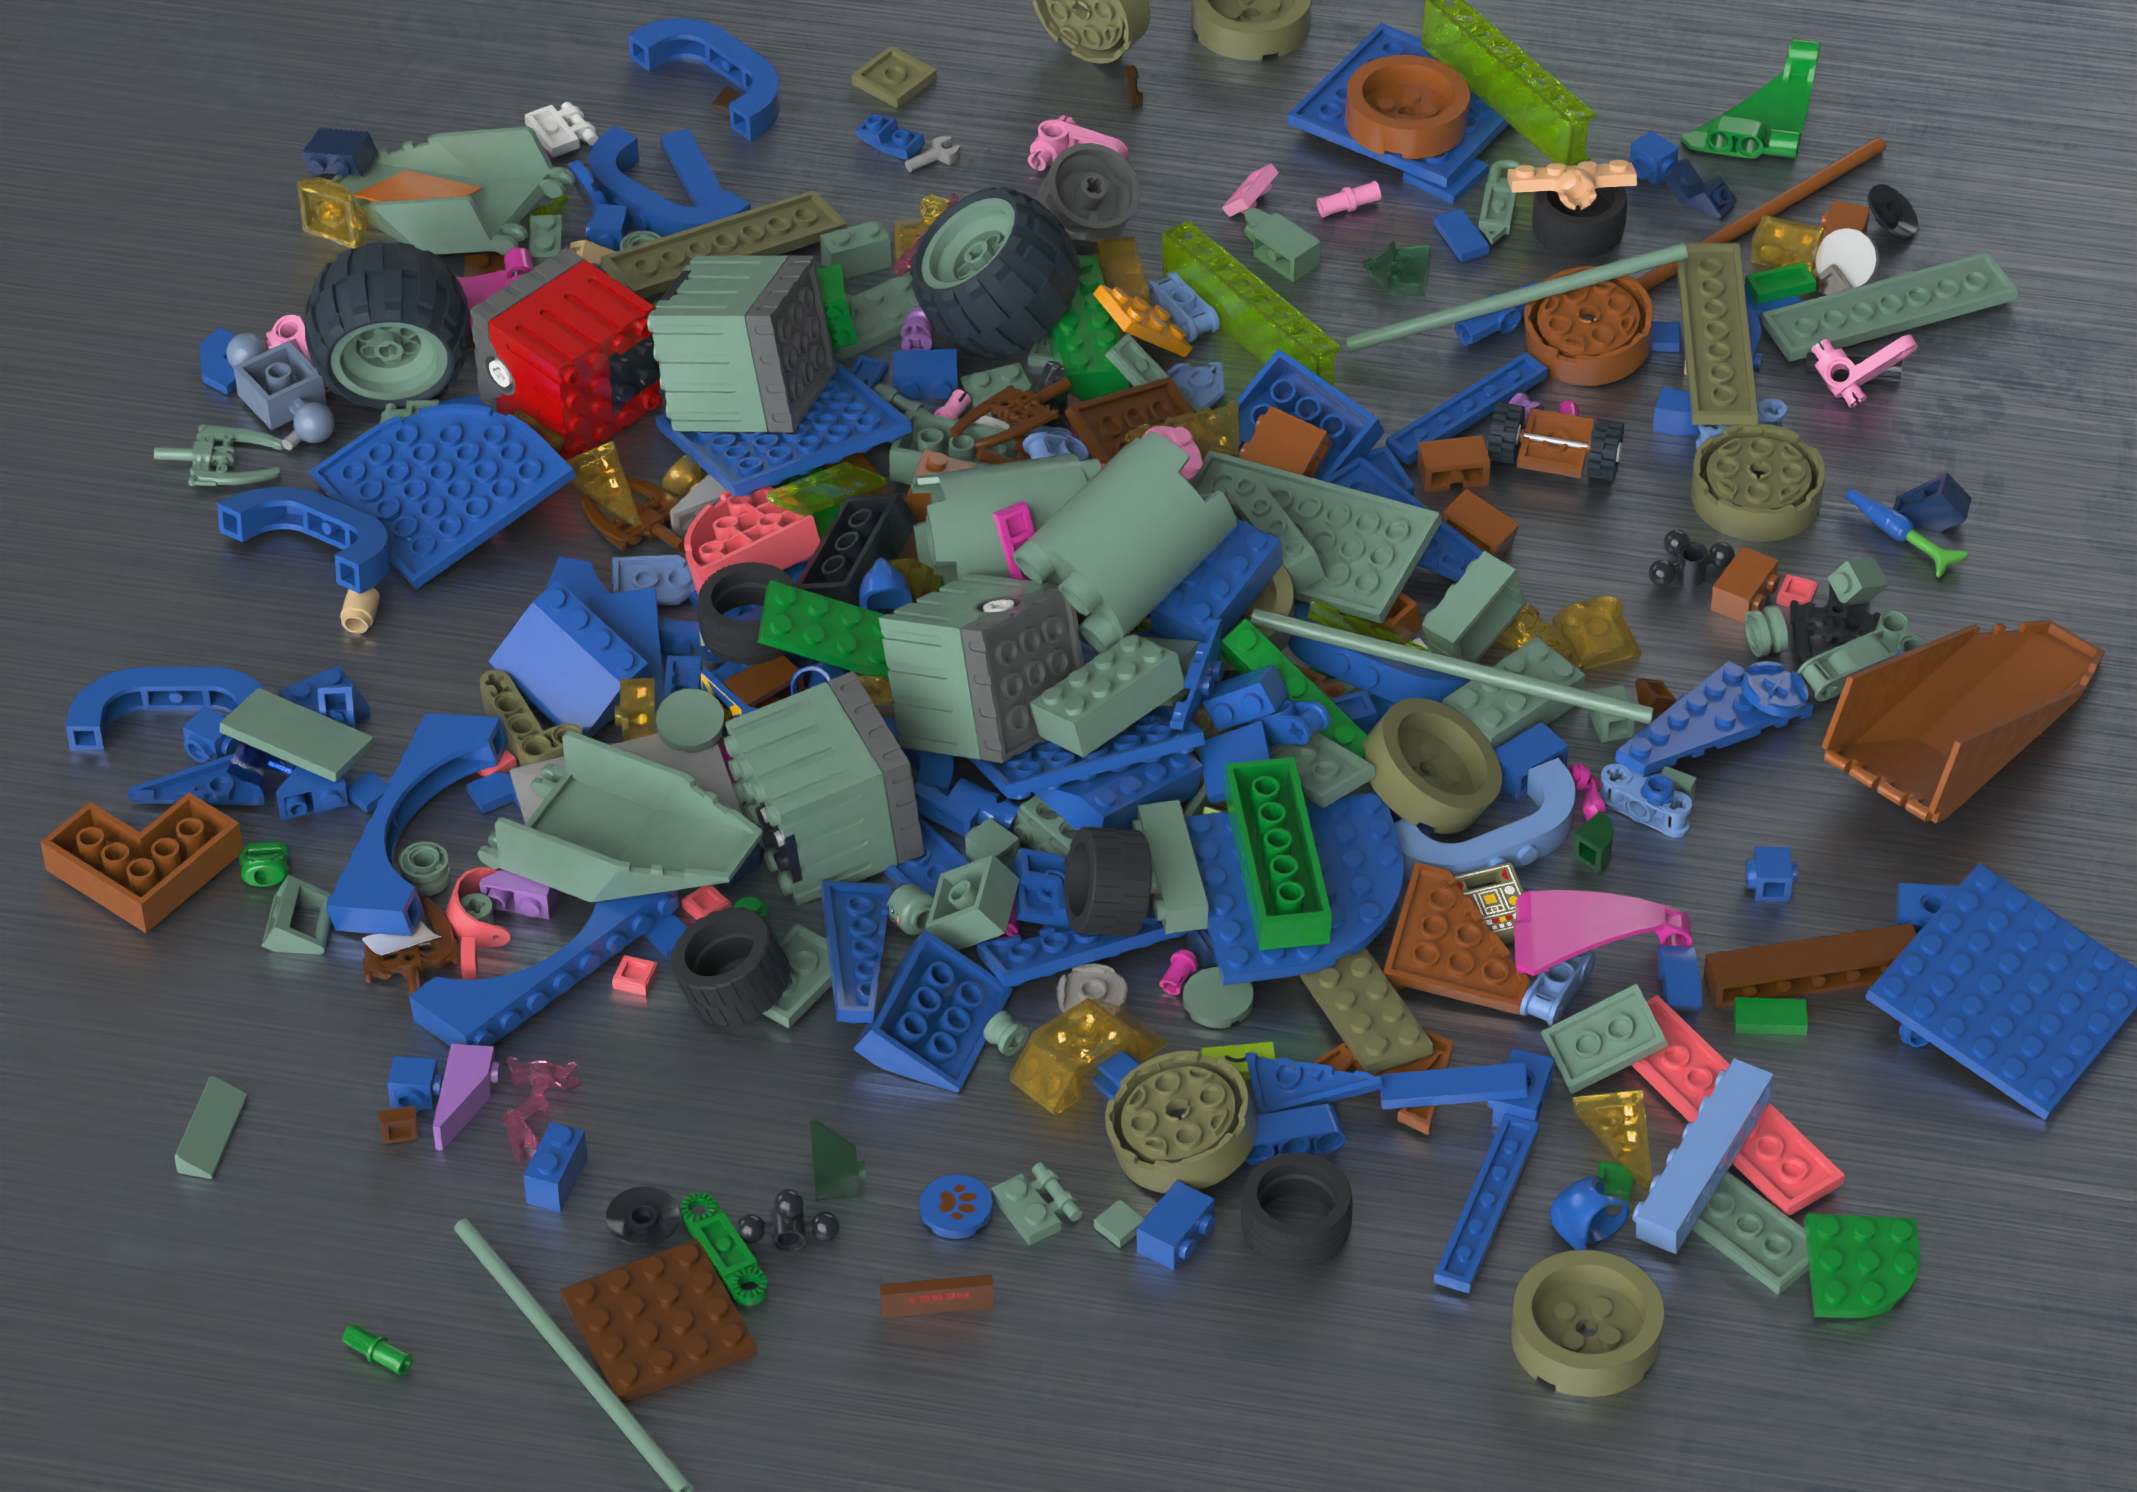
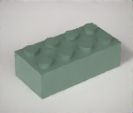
M909 410L906 417L911 421L912 432L903 435L897 441H893L889 450L890 480L911 485L924 449L940 452L945 456L973 463L978 467L984 466V464L990 465L977 460L978 450L976 451L974 441L1007 429L973 423L958 437H952L950 430L959 420ZM1014 439L985 448L1013 459L1017 456V452L1013 451V447L1017 444Z
M1131 633L1105 652L1095 656L1092 661L1080 669L1071 672L1067 678L1052 688L1046 689L1039 697L1030 702L1039 736L1084 758L1184 689V677L1176 652Z
M1538 637L1492 666L1493 668L1583 690L1586 674ZM1471 680L1442 701V704L1454 709L1472 722L1486 737L1493 750L1498 745L1505 744L1517 737L1523 730L1530 729L1540 722L1547 726L1575 707L1574 705Z

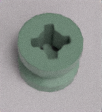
M472 893L464 896L459 901L465 911L478 921L495 925L492 914V901L488 896Z
M1001 1011L989 1020L983 1033L985 1040L990 1044H997L999 1051L1003 1055L1012 1056L1026 1043L1029 1029L1022 1023H1015L1014 1017L1008 1011Z

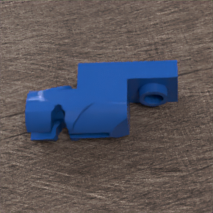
M962 778L956 783L948 796L944 795L940 789L934 786H927L919 781L914 785L918 814L963 837L973 827L979 826L989 817L1015 834L1016 811L1020 810L1018 807L1021 805L1010 799L999 803L1000 794L996 792H991L972 781Z

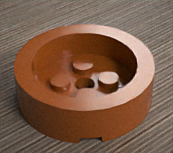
M1416 55L1381 57L1362 65L1350 77L1347 84L1345 125L1349 134L1356 142L1377 154L1384 156L1385 151L1402 154V159H1423L1437 156L1451 150L1464 138V132L1468 126L1469 86L1462 75L1455 69L1435 59Z
M1598 266L1567 269L1548 277L1543 282ZM1629 275L1532 301L1525 306L1524 322L1527 352L1548 368V376L1557 381L1578 386H1597L1618 381L1636 371L1645 362L1652 349V303L1644 287ZM1589 314L1595 318L1594 322L1591 323V320H1585L1581 317Z

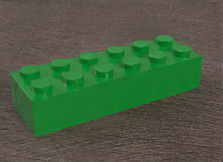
M1096 255L1077 256L1080 260L1081 271L1078 276L1079 285L1076 294L1065 314L1046 334L1053 361L1059 362L1064 366L1065 371L1062 378L1066 377L1071 384V388L1063 392L1066 406L1130 388V382L1105 356L1121 337L1116 321L1094 296V292L1101 284L1105 286Z
M1295 757L1225 763L1223 793L1259 951L1330 944L1332 913Z

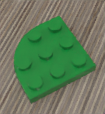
M1806 1214L1804 1228L1814 1317L1854 1319L1880 1315L1892 1309L1894 1304L1909 1293L1920 1267V1246L1916 1218Z

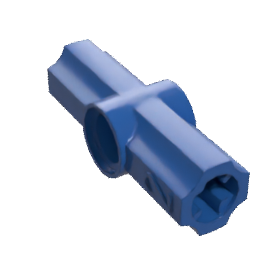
M1532 281L1531 283H1526L1525 285L1517 289L1534 285L1537 283L1535 281ZM1498 293L1490 294L1488 297L1498 295ZM1528 303L1455 323V331L1459 336V340L1468 346L1498 330L1503 334L1510 333L1517 327L1521 318L1524 317L1525 306Z

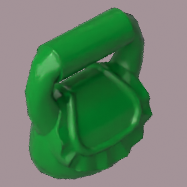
M281 841L249 843L239 854V862L242 866V879L255 887H270L281 883L289 872L288 861L290 860L291 852L287 845Z

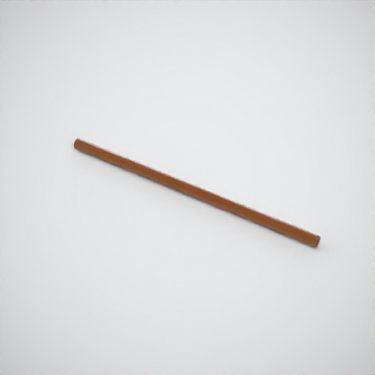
M1881 137L1874 138L1698 243L1731 242L1886 149L1884 140ZM1676 262L1658 266L1637 278L1636 281L1648 291L1677 274Z

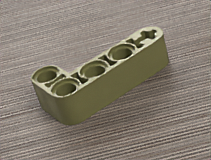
M490 670L480 677L483 709L487 716L501 718L509 741L507 748L516 757L519 767L564 756L562 737L567 731L583 735L581 728L572 723L560 724L543 731L506 672Z

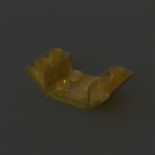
M1088 997L1033 1031L1009 1078L1014 1085L1053 1115H1057L1083 1098L1080 1076L1122 1050L1125 1053L1128 1052L1137 1061L1141 1062L1167 1046L1166 1040L1121 1006Z

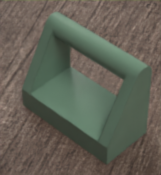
M288 875L274 895L261 946L274 952L323 954L332 922L326 911V903L332 893ZM295 905L321 907L313 937L290 927Z

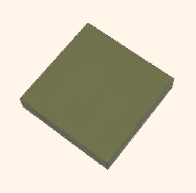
M891 45L851 75L852 85L898 109L937 79V69Z

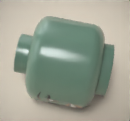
M912 883L902 885L891 894L887 902L889 908L888 918L906 934L920 935L926 929L933 897L919 885Z

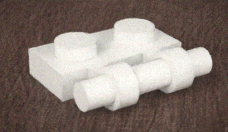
M570 102L563 103L559 111L553 105H549L524 114L525 124L535 131L542 146L549 151L552 158L579 149V139L593 146L599 138L596 135L595 127L589 121L584 120L583 112Z

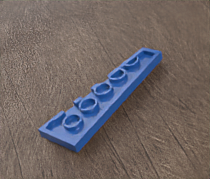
M822 881L821 898L837 1021L873 1023L889 910L887 902L892 888L889 884Z
M1148 908L1144 924L1135 936L1076 933L1073 930L1055 932L1053 928L1039 930L1040 936L1021 940L1020 935L1017 934L977 943L976 948L977 956L1006 988L1009 986H1019L1026 981L1039 977L1052 976L1059 971L1089 964V962L1106 957H1116L1123 952L1139 947H1149L1156 942L1169 938H1179L1184 936L1187 931L1165 934L1162 920L1156 921L1154 909Z

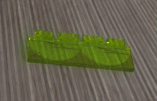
M843 462L788 485L768 492L767 497L771 503L805 517L841 503L846 497L858 496L886 485L887 478L858 466L852 467L851 463Z
M1318 600L1317 603L1311 601L1308 607L1307 618L1325 626L1429 651V649L1409 640L1405 644L1401 643L1400 636L1379 626H1376L1375 630L1369 628L1370 622L1347 613L1342 616L1339 614V609L1321 600Z

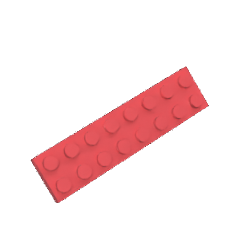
M1656 995L1646 1002L1669 1046L1631 1066L1689 1122H1695L1703 1098L1706 1095L1711 1096L1715 1090L1714 1086L1718 1074L1722 1069L1727 1070L1730 1064L1668 1004ZM1770 1102L1732 1163L1787 1216L1793 1215L1842 1186L1845 1179V1174Z

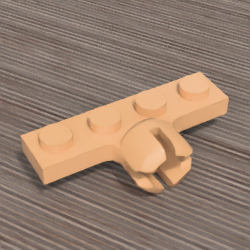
M1612 160L1609 164H1596L1585 161L1575 166L1553 163L1547 167L1535 168L1531 165H1520L1516 169H1508V184L1512 193L1556 191L1566 207L1576 210V205H1580L1581 209H1585L1594 202L1597 196L1595 189L1636 186L1637 173L1632 162L1625 160Z

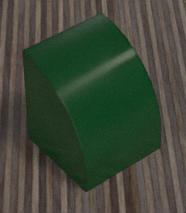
M1599 811L1574 833L1572 857L1599 874L1610 863L1613 844V824L1605 813Z

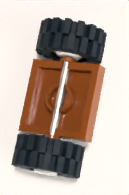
M1504 402L1497 403L1489 435L1488 456L1490 460L1515 464L1517 459L1518 468L1581 478L1588 454L1587 477L1614 481L1622 451L1624 423L1597 419L1594 428L1595 419L1531 408L1526 428L1523 429L1525 407Z

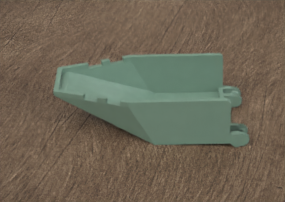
M526 126L437 133L428 137L429 142L415 145L412 140L404 142L402 145L403 149L390 152L388 147L377 150L378 156H375V160H372V164H369V168H366L363 176L348 175L343 177L337 174L323 189L321 194L325 199L400 242L415 245L416 248L424 251H431L434 254L496 251L505 255L509 250L518 248L519 244L517 242H522L527 238V230L519 222L543 194L550 198L562 197L566 192L565 187L571 186L575 181L573 172L567 168L552 166L535 131L531 127ZM403 170L483 187L482 190L470 196L376 202L353 196V194Z
M567 731L562 737L565 766L546 764L541 769L544 779L538 777L530 783L533 792L545 798L525 825L499 817L495 822V832L491 833L488 837L492 848L486 845L482 846L477 851V855L480 861L494 870L501 868L588 902H598L727 883L763 837V830L734 808L728 809L718 802V796L710 790L705 792L695 784V779L689 774L576 732Z

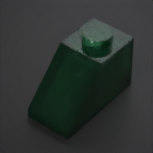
M818 1120L810 1121L815 1201L859 1198V1183L866 1182L865 1161H857L856 1145Z

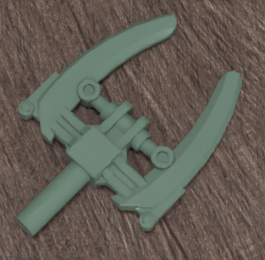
M200 424L199 433L196 436L193 448L154 447V459L192 461L193 467L191 466L190 468L191 477L188 478L190 486L240 485L280 477V468L228 472V467L234 465V458L236 456V450L233 447L234 441L264 445L281 451L285 448L282 445L281 439L265 433L240 428H227V426ZM215 441H223L222 446H214ZM213 466H217L216 471L210 469H212Z

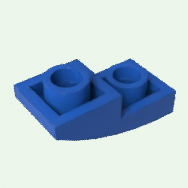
M871 114L854 130L857 137L872 147L905 160L910 159L926 144L923 133L899 129L896 118L880 114Z
M1659 945L1657 947L1659 981H1663L1664 1002L1673 1010L1699 1012L1702 1008V993L1694 947Z

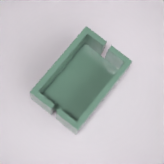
M1486 551L1477 560L1475 559L1470 562L1461 579L1448 588L1444 599L1436 608L1431 609L1424 618L1422 627L1427 640L1430 641L1428 644L1431 652L1477 663L1527 604L1523 590L1520 588L1521 584L1516 569Z

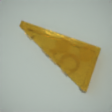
M1230 401L1225 407L1214 410L1208 407L1201 409L1197 413L1189 412L1167 418L1165 423L1151 427L1149 424L1141 425L1134 430H1129L1125 435V443H1131L1137 437L1141 439L1150 428L1156 426L1176 428L1180 426L1186 428L1191 433V439L1199 448L1202 456H1206L1209 450L1238 457V401Z
M613 441L566 461L573 468L576 475L568 483L589 495L632 526L637 527L642 524Z
M1636 1090L1573 1097L1574 1112L1644 1191H1649L1653 1177L1643 1091Z

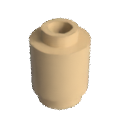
M372 587L362 594L348 589L340 614L342 626L347 631L360 634L366 632L372 626L380 601V594L375 588Z

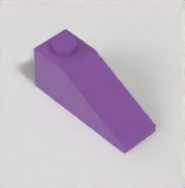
M451 1044L433 1122L436 1150H444L491 1098L494 1083H500L502 1066L501 1062H497L495 1059L493 1046Z

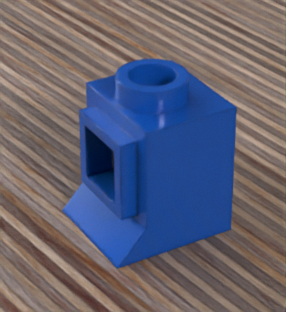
M1121 1039L1092 1059V1065L1101 1072L1091 1078V1083L1113 1100L1121 1088L1119 1082L1141 1063L1128 1052L1125 1053L1122 1050Z

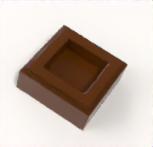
M415 1106L378 1111L383 1144L419 1139Z

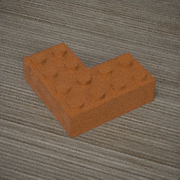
M190 792L141 832L94 803L88 802L40 841L45 868L48 872L145 933L150 931L235 860L243 849L240 824Z

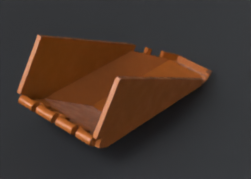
M2052 620L2022 621L2019 629L2005 631L2007 626L2003 623H1995L1992 632L1979 633L1980 627L1970 625L1849 675L1821 746L1826 750L1824 761L1843 772L1849 771V776L1871 789L1877 788V793L1899 806L1906 805L1905 810L1923 821L1931 820L1934 823H1938L1947 819L2080 699L2099 666L2105 651Z

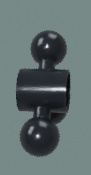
M1675 529L1666 534L1664 548L1669 554L1677 556V562L1672 564L1667 560L1655 561L1649 568V577L1658 586L1669 585L1674 580L1675 575L1681 584L1697 586L1703 583L1706 578L1707 565L1712 564L1717 568H1726L1735 557L1733 547L1726 542L1713 544L1708 552L1703 544L1690 542L1689 536L1684 531Z
M785 1189L775 1197L774 1208L771 1210V1222H764L756 1214H747L739 1219L736 1231L746 1243H756L764 1235L772 1234V1244L775 1249L781 1252H795L805 1245V1233H812L818 1240L829 1241L837 1236L840 1230V1223L833 1213L826 1211L816 1214L812 1220H804V1201L801 1194L793 1189Z

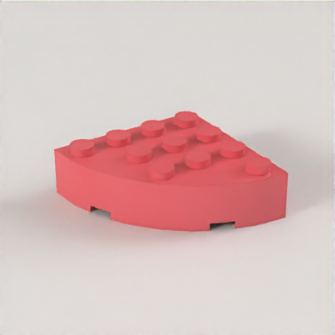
M769 485L755 490L751 495L734 497L728 490H725L720 494L721 501L714 506L707 504L690 524L684 538L685 557L698 597L704 581L723 567L741 562H760L773 565L784 571V569L796 563L810 560L820 543L813 516L806 511L804 513V510L803 512L798 510L801 509L798 505Z

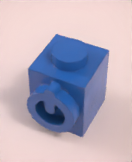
M1651 130L1631 143L1628 162H1632L1637 178L1641 180L1647 179L1656 185L1664 180L1663 177L1678 162L1679 147Z
M204 706L182 727L185 739L184 748L192 759L199 763H205L206 761L209 762L234 754L240 746L239 740L220 732V722L226 715H221Z
M1755 847L1753 859H1746L1745 862L1746 889H1754L1755 901L1790 902L1792 882H1797L1798 864L1797 861H1791L1790 847Z
M405 1056L393 1057L387 1081L390 1107L415 1106V1112H419L422 1109L433 1110L436 1096H440L444 1078L443 1074H438L437 1059Z

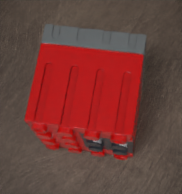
M569 248L562 249L554 257L548 258L529 273H525L511 282L506 288L500 289L486 298L484 302L470 309L473 322L472 334L473 342L475 343V361L478 368L477 380L480 401L499 414L505 416L511 414L527 423L570 465L575 461V458H582L586 453L597 447L599 442L607 441L610 437L621 431L623 426L631 425L634 421L645 415L647 410H653L662 403V395L659 393V388H661L659 361H656L654 358L653 332H650L647 326L648 315L652 310H655V306L587 260H584V258Z

